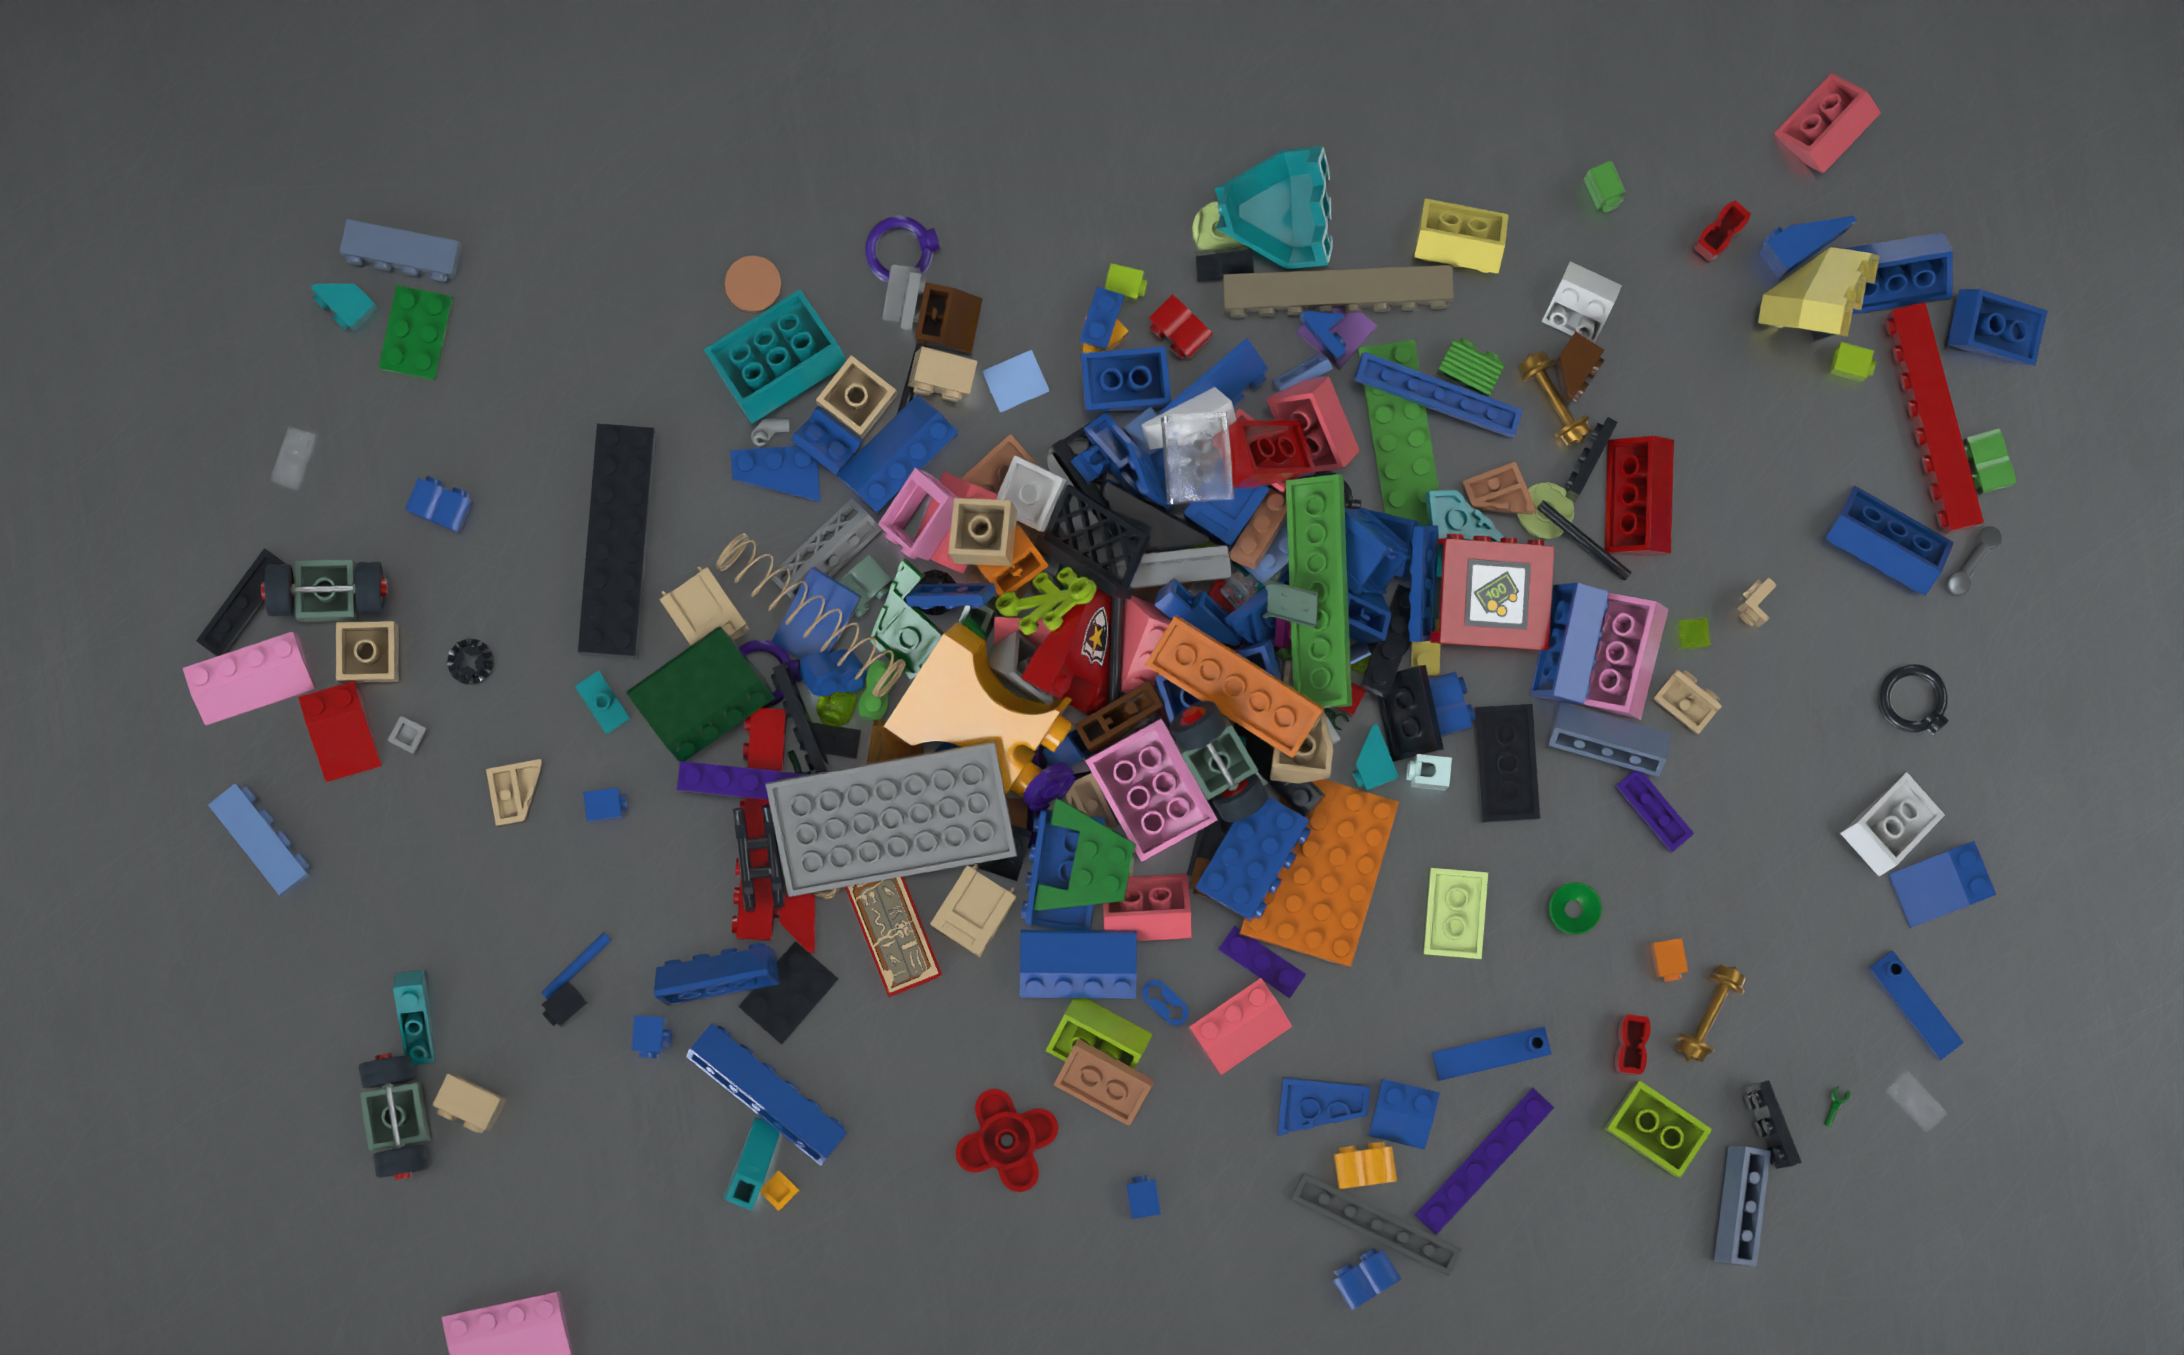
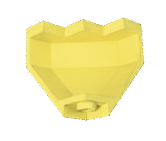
M1834 247L1828 248L1763 294L1758 323L1780 328L1807 329L1848 337L1853 309H1862L1866 283L1875 284L1880 256L1867 252Z

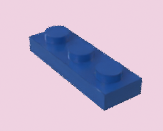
M994 583L918 584L906 595L908 607L920 606L921 609H929L934 606H945L946 609H953L959 606L981 608L996 594Z

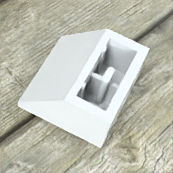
M1570 261L1542 322L1571 336L1576 331L1595 343L1622 285Z

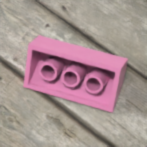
M293 631L182 668L191 696L205 726L315 690L299 636Z

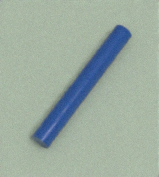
M603 932L541 993L547 999L551 997L589 963L611 941V938Z

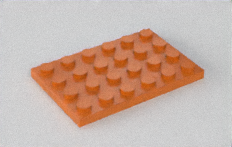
M1320 779L1312 782L1326 796L1309 816L1305 817L1309 819L1307 827L1311 829L1309 836L1303 845L1300 843L1296 845L1293 851L1296 857L1290 868H1283L1278 877L1282 881L1274 894L1269 892L1264 902L1268 905L1260 919L1254 917L1252 922H1249L1244 917L1239 934L1350 968L1399 802L1326 779ZM1280 796L1279 803L1285 805L1286 807L1300 814L1291 804H1289L1282 796Z

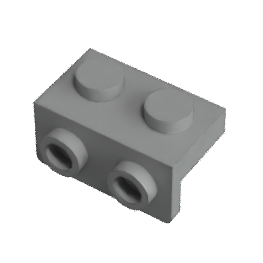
M899 264L891 265L882 314L883 320L898 322L900 328L912 330L913 322L918 323L920 306L916 305L918 294L923 295L925 278L921 277L920 268Z

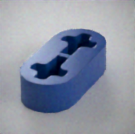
M1150 980L1144 985L1142 989L1144 1001L1168 1024L1178 1026L1186 1022L1189 1016L1187 1005L1165 983L1160 980ZM1159 985L1162 988L1160 994L1166 999L1163 1004L1157 998L1150 1000L1147 997L1150 994L1149 986L1155 988ZM1168 1002L1175 1008L1179 1005L1183 1008L1181 1014L1184 1017L1181 1020L1178 1018L1171 1020L1168 1017L1171 1014L1170 1010L1165 1007Z

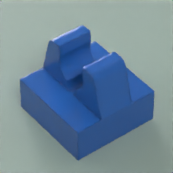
M1094 444L1070 461L1087 484L1111 468L1110 460L1108 458L1105 459L1099 451L1101 448Z

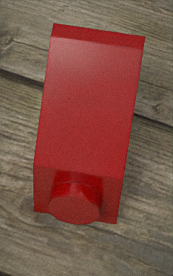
M784 894L785 906L783 908H774V918H779V923L809 953H816V895L802 894L788 897V894Z

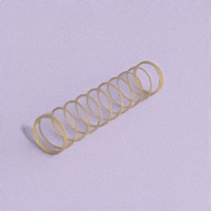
M745 533L736 536L719 556L716 562V569L724 571L729 568L741 555L747 543L752 542L754 544L752 556L747 566L737 575L734 583L739 582L753 563L760 558L769 556L771 558L769 570L763 581L754 589L751 597H754L770 577L781 570H787L788 578L786 584L768 610L771 611L787 591L803 583L805 585L803 598L797 609L786 620V625L793 620L804 605L817 597H821L822 606L814 623L804 633L803 639L810 634L820 620L828 614L838 611L840 613L838 624L831 637L821 647L820 652H823L832 639L841 631L851 625H856L857 632L847 653L837 663V666H840L858 645L868 639H873V650L864 667L855 676V680L862 675L864 670L873 661L885 653H890L891 661L888 669L881 676L872 691L876 698L884 695L898 680L905 668L906 662L900 659L893 663L894 653L892 650L884 651L872 659L876 649V638L874 636L864 638L855 644L859 634L858 623L847 624L838 630L842 620V611L840 609L830 610L821 616L825 605L823 595L813 596L804 602L808 591L805 581H799L787 588L790 580V569L784 567L770 574L773 566V556L771 554H763L753 560L756 552V542L748 540V535ZM743 539L742 543L733 548L740 540ZM737 549L734 555L724 565H722L723 562ZM899 666V668H898V670L896 671V673L894 674V676H893V677L890 679V681L880 690V688L882 687V685L884 684V682L886 681V679H887V678L890 676V674Z

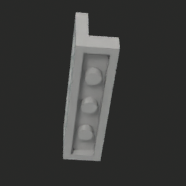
M851 498L776 570L788 567L790 571H793L787 588L794 583L804 581L812 567L833 577L882 529L870 514ZM854 509L858 512L850 521H845V518ZM835 531L834 536L830 540L824 541L830 532ZM814 551V555L809 560L803 561L809 552ZM781 570L770 577L781 590H783L786 582L783 583L780 579L788 571ZM803 583L794 586L785 593L792 602Z
M1226 545L1144 554L1130 586L1134 589L1165 586L1173 578L1180 584L1231 579L1232 571L1229 548ZM1125 560L1116 563L1118 575L1122 578L1127 569Z

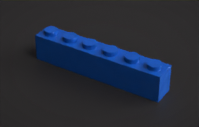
M711 1023L692 1045L686 1057L822 1166L847 1134L842 1123L836 1118H829L821 1112V1107L815 1101L807 1100L800 1095L798 1088L789 1081L784 1082L779 1078L772 1066L765 1062L761 1063L753 1057V1052L747 1046L739 1045L732 1040L730 1033L721 1026L716 1027Z

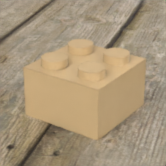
M921 347L915 353L908 386L914 387L913 392L930 396V393H937L942 395V400L958 403V400H963L971 392L978 361Z
M851 355L817 397L816 403L863 440L897 397V390Z
M954 498L948 554L955 564L1012 566L1017 509L1011 500Z
M394 621L336 622V680L340 683L351 681L357 683L399 682V625Z
M447 1073L433 1102V1106L439 1108L437 1114L452 1121L460 1118L465 1121L464 1127L477 1133H483L484 1130L492 1131L507 1099L455 1074Z

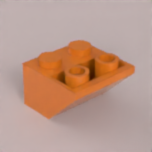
M1017 522L1012 566L975 564L989 583H994L999 597L1006 592H1015L1049 566Z

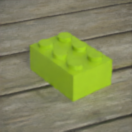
M1640 1080L1634 1082L1604 1128L1676 1178L1682 1177L1713 1130Z

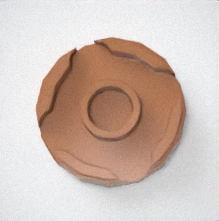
M755 255L742 257L734 262L728 269L724 281L726 295L731 303L738 309L749 313L763 312L773 306L779 297L782 287L780 273L775 265L766 258Z

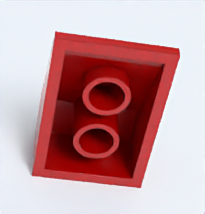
M1299 420L1236 421L1215 435L1232 488H1255L1316 473Z
M351 681L298 697L306 727L326 783L382 767L360 686L357 682Z

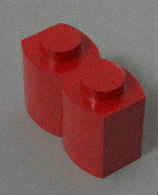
M1736 200L1728 203L1718 214L1714 223L1703 230L1695 243L1694 249L1707 261L1715 260L1723 253L1731 239L1735 238L1743 230L1750 219L1751 213Z
M1173 294L1148 318L1151 323L1150 331L1160 340L1165 337L1172 344L1169 349L1179 359L1185 357L1190 361L1213 338L1211 330Z
M1627 1014L1621 1018L1618 1026L1620 1045L1616 1050L1614 1058L1617 1073L1641 1075L1644 1072L1647 1064L1645 1045L1649 1040L1651 1032L1648 1017Z

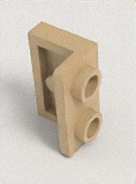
M1769 577L1763 582L1759 579L1743 593L1746 599L1737 608L1741 612L1739 614L1740 618L1750 627L1755 625L1759 628L1769 619L1758 607L1762 600L1777 586Z
M1676 670L1653 697V700L1698 735L1716 712L1721 709L1722 705L1718 703L1720 698L1711 690L1706 688L1704 691L1695 684L1697 679L1686 670L1682 673Z

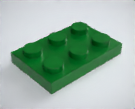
M396 285L380 357L379 370L436 381L453 297Z

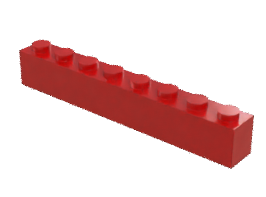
M1926 302L1894 309L1888 314V319L1885 320L1886 329L1889 336L1893 335L1896 346H1893V355L1896 363L1901 364L1903 371L1900 374V381L1903 390H1908L1910 401L1907 402L1910 417H1915L1916 420L1915 438L1917 444L1922 445L1925 456H1922V464L1925 472L1930 473L1932 484H1929V490L1933 501L1937 500L1939 511L1936 513L1940 528L1945 529L1946 534L1980 526L1984 523Z
M760 708L745 719V731L750 732L749 743H744L743 760H748L747 768L784 772L787 714L784 709ZM755 798L740 800L739 807L744 808L748 839L765 837L761 806L769 804V800ZM767 848L750 850L752 868L769 866ZM736 858L735 875H740V887H734L733 904H738V916H732L731 932L736 933V939L773 942L774 907L770 877L753 879L756 910L746 912L744 910L739 858Z

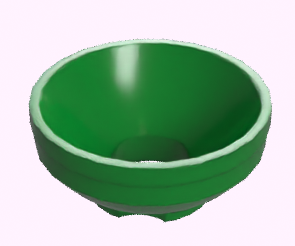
M1570 882L1564 884L1554 892L1550 899L1549 914L1551 920L1558 929L1567 934L1581 935L1587 933L1597 925L1601 918L1602 903L1600 897L1593 888L1584 883ZM1569 901H1577L1582 906V913L1579 917L1571 918L1566 914L1565 907Z

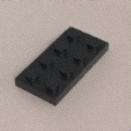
M1533 704L1475 707L1482 823L1540 819Z

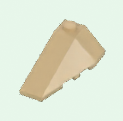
M1286 660L1283 682L1293 688L1292 661ZM1324 710L1294 758L1274 747L1270 780L1300 784L1330 778L1333 744L1330 739Z

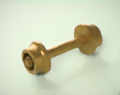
M1544 350L1535 355L1528 353L1526 360L1519 364L1523 374L1521 380L1525 382L1536 377L1566 427L1555 433L1556 438L1560 437L1566 446H1570L1575 442L1583 444L1584 437L1592 432L1588 424L1589 416L1585 415L1575 421L1545 370L1553 366L1556 361L1550 359Z
M1719 964L1713 974H1709L1708 978L1719 984L1694 1036L1691 1037L1684 1033L1679 1034L1680 1042L1677 1050L1685 1054L1687 1061L1694 1059L1704 1063L1710 1053H1714L1715 1050L1703 1042L1729 990L1741 995L1744 993L1742 987L1746 977L1737 972L1736 966L1729 968Z

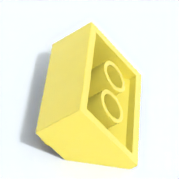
M1425 198L1414 258H1419L1426 262L1450 264L1453 267L1476 269L1483 273L1492 272L1498 274L1505 248L1509 214Z

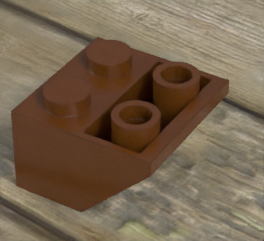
M926 282L915 334V343L972 355L983 298L956 288Z
M1576 331L1554 364L1561 397L1566 406L1572 400L1576 403L1589 385L1585 379L1587 376L1593 379L1605 361L1600 357L1604 349Z

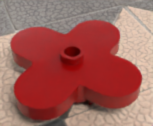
M999 1089L987 1090L978 1097L975 1103V1114L980 1124V1130L964 1136L959 1141L955 1152L956 1160L964 1170L972 1173L982 1172L995 1167L1002 1183L1008 1189L1014 1192L1027 1191L1036 1184L1039 1177V1168L1033 1153L1035 1150L1043 1148L1054 1141L1058 1133L1057 1120L1051 1112L1042 1108H1035L1019 1114L1011 1097L1006 1092ZM1004 1135L1012 1137L1013 1142L1010 1146L1002 1144L1001 1139Z

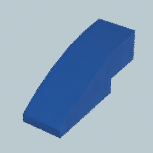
M1105 412L1084 427V432L1092 445H1098L1101 448L1099 451L1104 458L1110 460V470L1123 487L1146 498L1147 495H1142L1137 487L1136 480L1139 479L1138 475L1132 469L1127 459V455L1130 454L1127 444L1133 441Z
M1173 578L1158 591L1154 605L1169 618L1173 619L1175 615H1178L1219 642L1235 646L1240 643L1241 639L1225 622V618L1229 614L1203 590L1194 597L1182 584Z

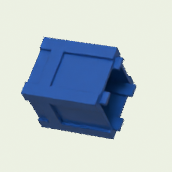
M1221 457L1183 513V520L1209 533L1208 539L1217 545L1231 547L1242 534L1270 488L1266 485L1255 488H1232Z
M1345 507L1348 588L1354 594H1361L1362 592H1373L1376 595L1386 594L1387 591L1385 589L1404 560L1412 558L1409 555L1413 549L1366 508L1347 509Z

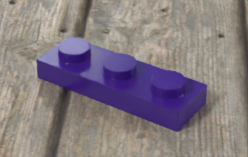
M1634 770L1615 786L1670 852H1673L1694 834L1643 772Z
M1234 925L1218 950L1257 977L1262 978L1264 982L1290 999L1306 974L1257 940L1240 935L1241 929Z

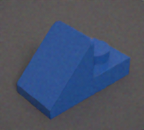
M1313 311L1303 312L1300 321L1335 363L1345 357L1346 350L1344 347H1346V343L1338 333L1332 334L1330 331L1343 322L1346 315Z

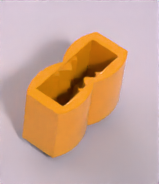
M1385 1142L1368 1144V1150L1357 1151L1356 1146L1339 1148L1340 1154L1333 1155L1338 1189L1397 1181L1392 1146L1385 1147Z

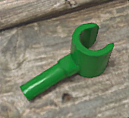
M1839 1086L1831 1091L1830 1099L1832 1105L1824 1125L1832 1126L1840 1106L1850 1098L1849 1090L1846 1091L1843 1100L1838 1099L1836 1096Z

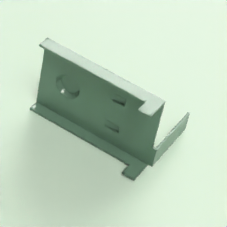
M1281 570L1266 580L1263 585L1268 590V611L1262 617L1268 618L1271 616L1313 628L1317 626V592L1278 583L1281 580Z

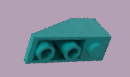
M425 971L395 973L393 992L404 1056H410L412 1066L435 1063Z
M754 1117L722 1196V1199L751 1211L763 1185L780 1132L766 1121Z

